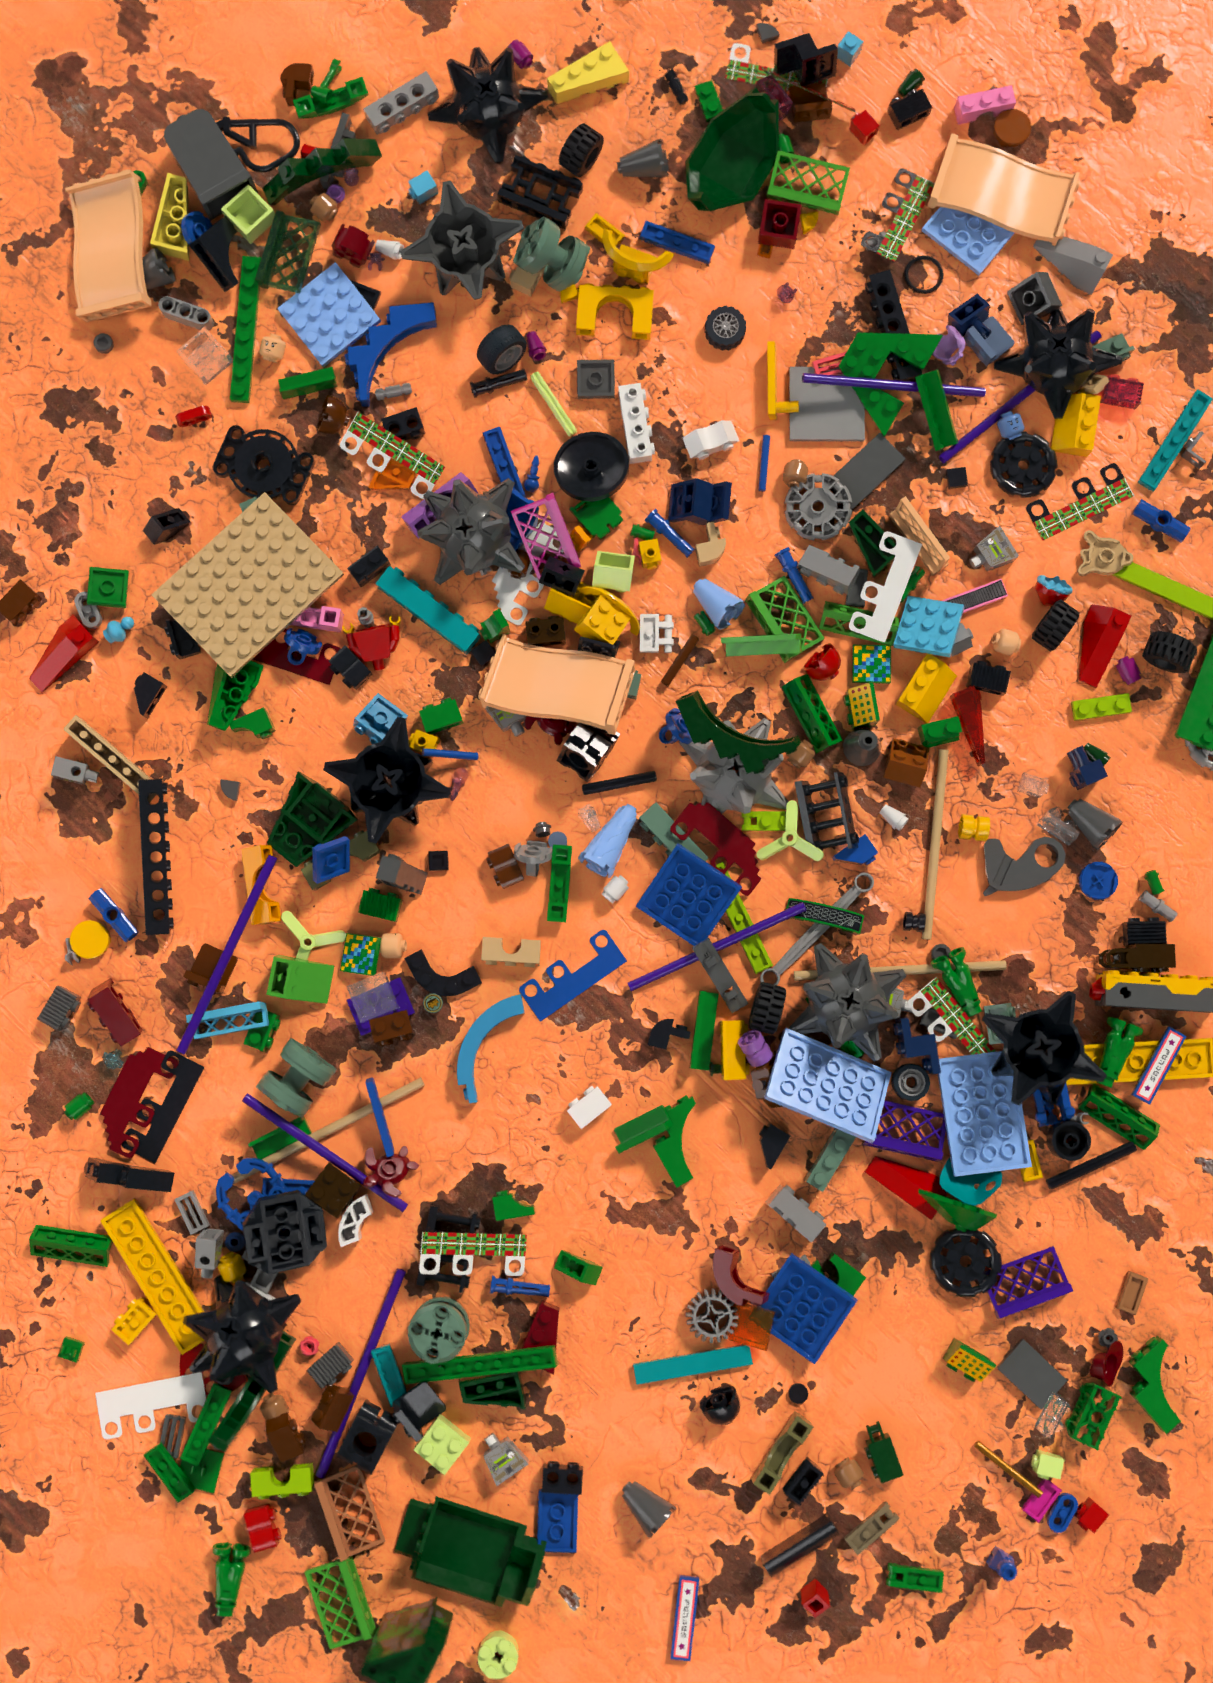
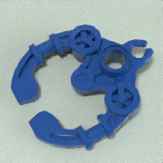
M244 1158L236 1165L240 1174H248L253 1169L260 1170L262 1174L267 1172L271 1177L269 1183L273 1185L269 1196L289 1192L288 1188L285 1187L282 1175L274 1170L272 1163L269 1164L257 1158ZM227 1172L217 1182V1207L224 1211L227 1215V1220L229 1219L243 1231L242 1223L258 1198L266 1196L259 1191H252L247 1196L250 1210L239 1213L237 1208L232 1210L227 1203L230 1201L227 1198V1190L233 1186L235 1179Z

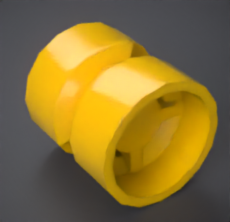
M961 814L958 827L959 839L970 840L971 837H974L975 841L986 842L990 832V818L977 816L975 819L973 815Z

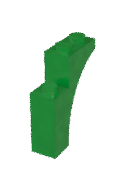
M687 1095L678 1099L677 1105L664 1107L673 1126L667 1130L668 1137L663 1135L655 1140L656 1144L653 1145L676 1188L693 1179L686 1165L682 1150L683 1127L688 1114L696 1105L692 1096L688 1098Z
M1157 1336L1150 1338L1146 1342V1346L1141 1351L1137 1350L1131 1356L1132 1359L1128 1361L1143 1379L1142 1382L1140 1381L1132 1387V1391L1129 1394L1159 1429L1168 1434L1181 1420L1171 1409L1162 1389L1161 1364L1168 1344Z

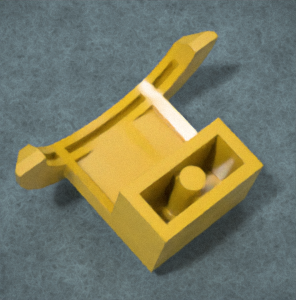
M604 228L602 235L603 245L607 254L613 259V272L620 277L627 276L637 283L648 284L652 272L665 267L674 256L673 253L665 250L656 258V256L623 244L618 249L612 239L613 231Z
M584 586L578 589L585 596L589 594L598 596L590 610L582 616L574 628L582 637L614 645L628 622L631 625L629 631L635 636L639 634L640 626L634 612L617 596L599 587Z

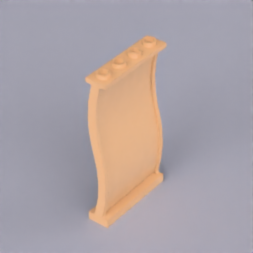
M952 133L927 207L934 209L936 206L965 212L1016 234L1052 242V246H1056L1058 240L1063 239L1066 230L1063 228V225L1068 223L1071 214L1068 212V209L1073 207L1076 198L1073 196V193L1077 192L1081 181H1078L1080 173L1068 174L1046 169L998 148L959 139V135Z
M131 170L107 174L105 177L90 179L84 183H75L73 186L65 188L70 197L74 221L73 273L78 304L76 316L85 322L152 306L151 299L147 294L143 270V210L138 183L140 177Z
M502 634L501 640H498L496 643V654L490 660V670L485 674V684L479 691L478 699L481 701L482 708L488 706L501 711L530 717L578 722L606 730L607 734L615 735L636 671L635 661L631 659L624 661L586 651L528 645L507 638L506 634Z

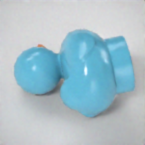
M126 616L121 620V623L115 620L110 621L107 624V629L103 630L106 640L109 643H114L115 641L123 642L126 639L125 629L129 630L134 627L133 618Z

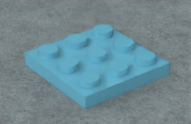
M908 596L895 637L894 648L950 658L963 615L964 605Z

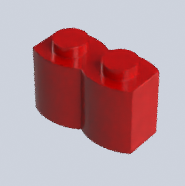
M269 1503L247 1509L244 1513V1519L253 1552L256 1553L277 1547L279 1540H281V1531L279 1527L276 1528L274 1520H276L275 1509L271 1508Z

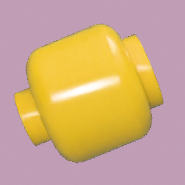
M231 1252L219 1259L220 1262L217 1267L225 1282L236 1283L244 1278L243 1275L246 1273L247 1268L239 1254Z

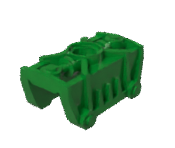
M1091 1382L1080 1386L1081 1394L1071 1417L1065 1420V1427H1067L1068 1435L1071 1438L1095 1450H1099V1445L1104 1439L1105 1431L1114 1411L1117 1410L1116 1407L1122 1396ZM1099 1388L1101 1389L1100 1395L1102 1400L1100 1403L1097 1402L1095 1406L1094 1396ZM1100 1412L1101 1416L1098 1422H1093L1091 1419L1092 1414ZM1087 1425L1088 1432L1083 1434L1081 1438H1077L1080 1428Z

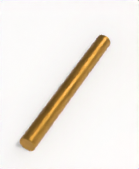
M979 1440L976 1441L973 1447L1036 1497L1040 1498L1043 1491Z

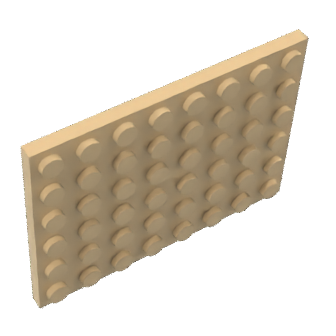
M264 492L151 595L232 678L333 586L344 573Z

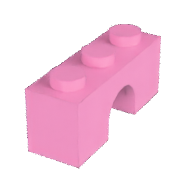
M1012 85L958 96L954 106L958 125L976 121L977 117L985 112L992 111L993 116L997 117L1005 110L1014 109L1016 99Z
M322 606V609L309 607L290 625L341 633L344 614L339 608Z

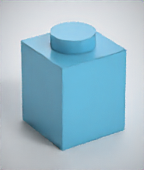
M848 31L838 44L837 58L850 67L861 53L863 41Z
M428 170L408 181L410 187L408 192L413 200H417L419 205L438 194L437 185Z

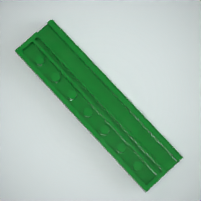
M1213 635L1174 735L1178 739L1182 738L1193 745L1211 752L1213 751Z

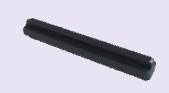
M655 771L603 780L583 784L582 791L584 795L655 782L657 776Z

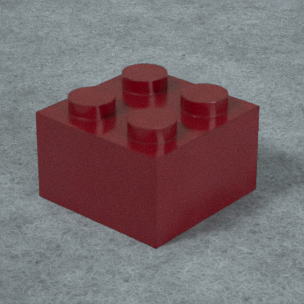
M765 199L758 244L794 249L802 204Z

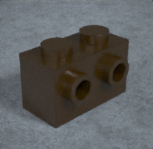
M549 616L545 620L531 618L525 622L528 645L542 647L566 644L563 618Z

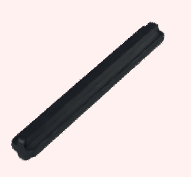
M1128 1142L1047 1179L1046 1184L1049 1189H1055L1137 1151L1134 1142Z

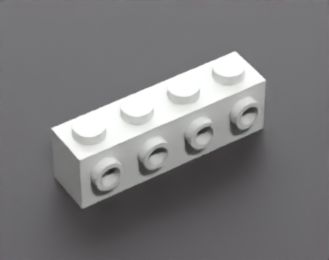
M641 383L618 386L629 464L652 461V454H655L654 443H650L649 436H652L651 425H647L646 418H649L648 407H644V400H646L645 389H641Z

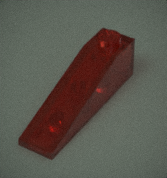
M971 686L953 693L950 696V700L959 717L961 727L976 764L979 767L985 763L982 706L980 701L982 697L980 691L976 690L975 686Z

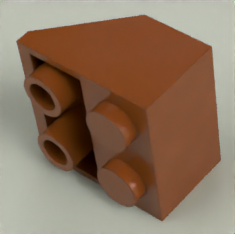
M892 738L883 778L920 788L927 772L929 748L920 744L909 743L902 739Z

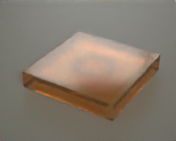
M747 1303L743 1306L736 1304L737 1312H734L733 1316L737 1315L738 1319L732 1322L738 1325L737 1327L731 1326L734 1333H730L729 1340L767 1351L775 1312Z

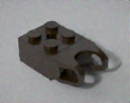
M1175 944L1127 945L1125 948L1104 950L1098 954L1099 965L1107 969H1132V972L1139 973L1150 972L1151 969L1152 973L1169 972V968H1176ZM1105 954H1106V964L1103 962V956H1104ZM1110 955L1114 958L1113 963L1110 961Z

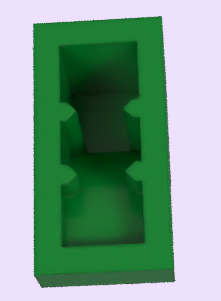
M500 609L495 610L487 620L480 623L482 627L480 633L484 640L488 639L490 643L499 640L502 634H510L509 625Z
M264 707L233 720L230 724L231 730L235 733L250 731L258 739H266L272 736V732L276 731Z
M508 1190L498 1191L492 1197L496 1221L529 1216L536 1213L534 1205L518 1202L513 1197V1192L508 1193Z
M565 1250L560 1251L554 1267L581 1283L595 1286L603 1269L602 1266Z
M831 1252L828 1259L833 1263L837 1272V1280L834 1283L854 1296L866 1277L835 1253Z

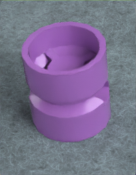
M759 1030L748 1031L739 1038L738 1044L752 1067L762 1066L772 1058L773 1053L768 1044L765 1043V1039Z

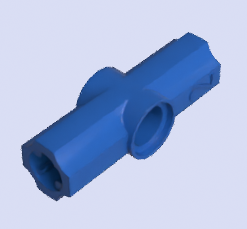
M1142 499L1133 510L1132 515L1148 523L1154 531L1163 532L1180 543L1183 542L1190 531L1189 526L1173 518L1169 511L1160 510ZM1158 518H1162L1165 524L1159 523Z
M103 888L91 894L88 899L124 942L127 943L139 933L137 928ZM116 910L118 914L117 918L115 920H111L110 914L112 911Z

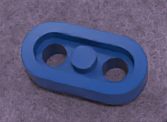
M1060 1494L1047 1517L1048 1526L1056 1533L1064 1532L1068 1528L1077 1511L1078 1502L1072 1494ZM1065 1500H1069V1504L1067 1506L1063 1505V1502ZM1060 1518L1059 1523L1055 1524L1054 1519Z

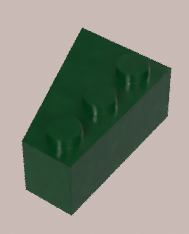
M862 509L849 521V528L874 579L894 561L896 555L882 551L879 548L880 541L885 532ZM890 537L884 540L886 548L892 549L896 546V543Z
M520 1372L459 1379L463 1403L487 1406L491 1404L501 1405V1407L511 1406L526 1409V1398Z

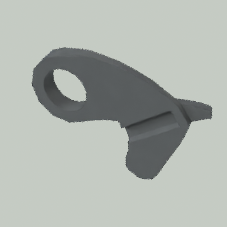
M1050 837L1036 839L1029 845L1023 855L1015 861L1005 853L1000 840H987L984 843L985 874L989 886L983 892L984 896H988L996 891L1026 890L1048 881L1064 865L1066 854L1062 844L1055 838ZM1048 845L1054 849L1056 861L1053 866L1042 867L1037 863L1035 851L1038 846Z

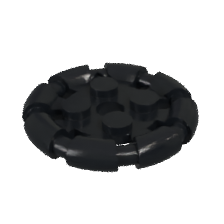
M1023 431L1019 437L1011 440L1008 438L1001 439L996 444L991 453L993 457L990 461V471L993 480L996 479L998 487L1011 496L1019 495L1020 498H1029L1039 495L1040 491H1045L1050 487L1056 476L1055 469L1058 468L1055 451L1051 450L1049 447L1050 443L1038 434L1034 433L1031 435L1027 434V431ZM1025 441L1031 442L1030 447L1024 446ZM1010 444L1014 447L1011 451L1008 448ZM1041 450H1043V452L1045 453V456H1043V457L1041 456V453L1039 452V451H1041ZM1000 458L1005 459L1004 463L1000 462ZM1025 461L1028 464V468L1023 470L1019 467L1018 463ZM1042 467L1048 468L1047 472H1041ZM1007 473L1010 478L1005 480L1002 474ZM1035 479L1038 482L1036 486L1032 483ZM1016 484H1021L1022 488L1016 487Z
M953 1229L944 1231L934 1242L936 1245L930 1253V1267L935 1273L936 1282L945 1291H951L958 1297L972 1298L981 1292L983 1294L995 1285L998 1272L1001 1273L1002 1258L1001 1253L997 1251L996 1242L988 1233L979 1230L972 1231L967 1229L966 1232ZM960 1236L961 1242L954 1244L952 1238ZM972 1236L979 1239L977 1245L970 1242ZM943 1247L949 1249L946 1256L941 1255ZM988 1249L991 1256L985 1258L983 1250ZM966 1255L971 1258L970 1266L963 1267L960 1264L962 1256ZM946 1265L949 1272L943 1274L941 1266ZM985 1266L991 1268L989 1275L983 1274ZM954 1278L961 1281L960 1286L952 1284ZM977 1279L979 1285L972 1287L970 1281Z

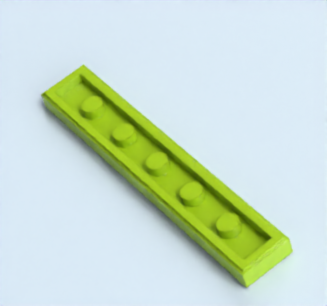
M1134 562L1112 575L1213 620L1212 597Z
M724 862L716 865L719 869L725 868ZM727 871V872L725 873V875L731 879V877H730V875H729V873H728V871ZM737 894L725 911L735 933L753 925L739 894ZM758 933L740 941L755 974L773 966Z

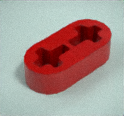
M205 405L180 412L175 418L179 427H187L209 420L212 417L210 407Z

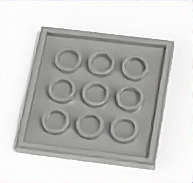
M789 367V401H799V412L789 413V441H865V408L852 387L802 383L803 373L815 374L814 367ZM839 367L821 372V374L839 369Z

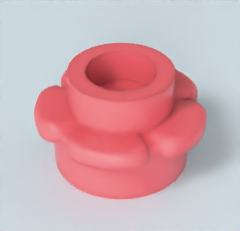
M312 1336L305 1337L300 1343V1349L306 1356L315 1355L319 1350V1341Z

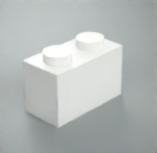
M590 1086L583 1092L585 1096L582 1099L578 1100V1098H575L568 1104L570 1108L567 1112L581 1129L612 1105L598 1086L595 1088Z

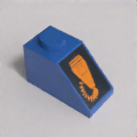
M866 834L859 838L858 848L848 849L847 846L831 858L838 862L855 865L865 863L869 865L876 860L875 855L878 854V851Z

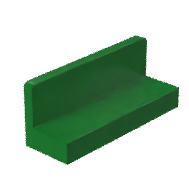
M333 367L278 380L279 391L283 400L338 387Z
M660 1105L614 1129L620 1141V1144L615 1146L618 1153L630 1149L673 1126L664 1106Z
M304 1116L290 1122L307 1135L312 1133ZM279 1127L248 1143V1146L253 1148L258 1159H263L298 1140Z

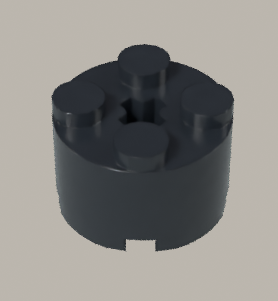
M1060 1121L1049 1127L1046 1138L1047 1145L1051 1153L1056 1157L1068 1161H1076L1083 1158L1087 1151H1089L1091 1136L1089 1131L1080 1123ZM1068 1137H1070V1138L1072 1139V1141H1069L1068 1143H1066V1139H1068Z

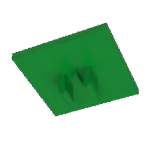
M207 1449L199 1466L182 1460L180 1468L195 1489L215 1493L224 1453Z

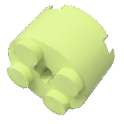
M501 1630L490 1632L485 1636L479 1647L478 1664L486 1677L502 1679L509 1676L516 1669L519 1656V1647L516 1639ZM495 1652H498L499 1655L502 1654V1657L495 1655Z

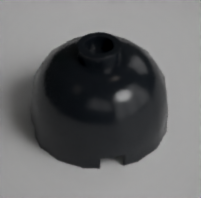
M731 1386L714 1388L710 1391L711 1395L708 1397L704 1395L700 1401L701 1411L712 1424L728 1425L733 1422L740 1412L739 1396L735 1389L732 1390Z

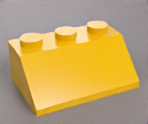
M1085 393L1073 394L1071 396L1063 419H1055L1051 450L1082 457L1090 455L1094 447L1101 396Z
M581 582L579 588L590 585ZM551 588L544 609L578 624L582 616L590 610L598 596L591 594L585 596L577 590L573 597Z
M926 654L895 705L927 724L957 675L943 661L931 654Z
M744 1020L720 1021L722 1080L746 1079V1075L750 1073L749 1063H746V1056L738 1044L739 1038L748 1032V1024H745Z

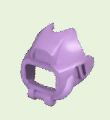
M946 325L948 334L943 335L932 355L942 360L944 364L954 366L956 361L963 357L962 352L965 349V340L954 326ZM957 348H959L958 352L953 357H951V354Z

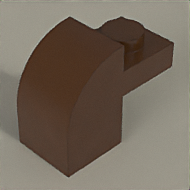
M293 63L282 71L280 80L283 86V98L286 99L288 106H294L293 100L297 97L298 89L311 91L314 81L312 64Z

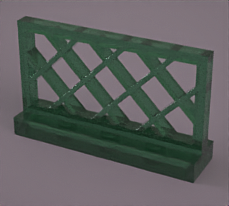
M276 210L255 278L261 288L268 289V287L295 293L301 292L321 227L320 222L285 215L284 212ZM289 222H294L298 225L291 232L287 229ZM308 226H314L313 232L306 236L303 229ZM301 231L304 238L294 242L292 236ZM290 238L293 244L283 249V242ZM307 241L309 244L308 249L301 253L298 246ZM296 248L299 255L290 260L287 253ZM285 255L287 262L278 267L277 260ZM302 259L303 266L295 270L292 264ZM291 266L294 272L284 277L281 271ZM280 273L282 279L276 283L271 282L272 276ZM296 276L298 278L296 287L289 286L287 281Z

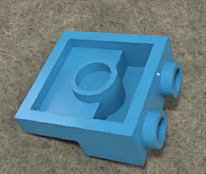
M377 693L355 717L353 726H355L354 729L358 734L367 735L370 738V742L374 744L383 740L397 717L406 718L407 720L408 715Z

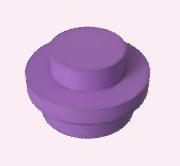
M333 184L327 189L326 194L336 203L344 200L345 191L340 185Z

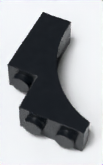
M89 1157L88 1162L84 1166L85 1177L96 1183L116 1184L125 1188L171 1192L175 1174L170 1170L121 1164Z

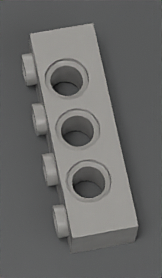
M427 71L363 108L365 117L377 135L385 133L390 127L402 123L410 115L419 113L425 106L434 104L439 99L438 88ZM416 94H422L420 97H415ZM401 103H406L405 106H399ZM387 112L391 113V114L388 115V116H384V115H383L384 113H387Z

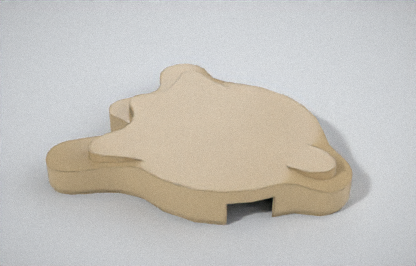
M1091 530L1084 533V540L1089 545V548L1080 551L1083 563L1077 570L1079 576L1083 577L1091 573L1113 575L1125 566L1132 564V553L1128 552L1120 544V541L1113 538L1098 537Z

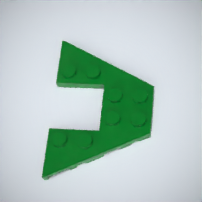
M858 332L842 359L839 369L847 377L875 379L891 352L917 368L924 370L943 335ZM852 387L862 405L885 437L904 402L881 389Z

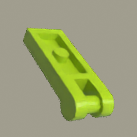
M750 811V813L746 814L741 813L743 818L742 831H785L786 811ZM751 818H756V825L751 824Z

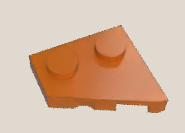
M382 457V459H381V461H380L378 467L383 465V463H384V458H383V457ZM391 458L384 471L375 472L368 488L372 490L411 489L417 473Z

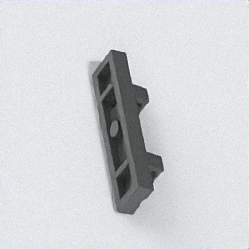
M342 112L331 148L342 138L356 139L355 132L350 131L352 122L349 114ZM345 170L321 177L320 182L323 189L327 190L332 185L335 176L344 178Z
M707 938L693 946V951L731 1013L749 1004L710 939ZM733 987L730 992H728V993L724 992V991H726L727 989Z

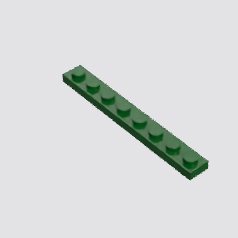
M242 256L230 401L235 403H250L262 270L261 257Z
M555 1345L456 1356L443 1363L430 1364L425 1360L405 1362L402 1364L405 1384L421 1383L422 1381L431 1382L555 1368L558 1366Z

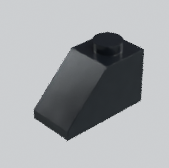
M176 508L151 516L143 532L156 545L172 538L189 525L190 521L180 508Z
M143 672L135 680L134 692L140 714L148 719L168 686Z
M768 1123L767 1126L763 1125L758 1135L761 1136L759 1141L765 1165L771 1170L788 1142L790 1135Z

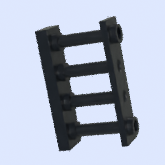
M835 772V780L810 785L808 781L803 780L794 782L805 840L822 851L826 848L848 844V849L858 848L859 836L854 828L847 792L848 780L844 773ZM837 788L838 799L816 804L812 802L811 795L813 792ZM840 806L841 818L819 823L816 821V811ZM844 825L846 836L826 841L819 839L818 832L820 830Z
M432 1204L430 1206L426 1232H439V1230H436L437 1222L440 1223L441 1221L471 1226L470 1233H475V1229L479 1230L481 1218L477 1217L478 1212H474L473 1217L468 1218L442 1213L439 1210L440 1205ZM441 1255L440 1261L453 1263V1255ZM427 1258L424 1261V1268L428 1271H431L429 1263L433 1262V1258ZM460 1259L457 1262L459 1265H464L463 1271L468 1269L469 1262L466 1259ZM419 1271L416 1285L424 1286L426 1281L430 1280L460 1285L459 1293H463L464 1289L469 1287L470 1277L467 1275L458 1277L441 1273L421 1274Z

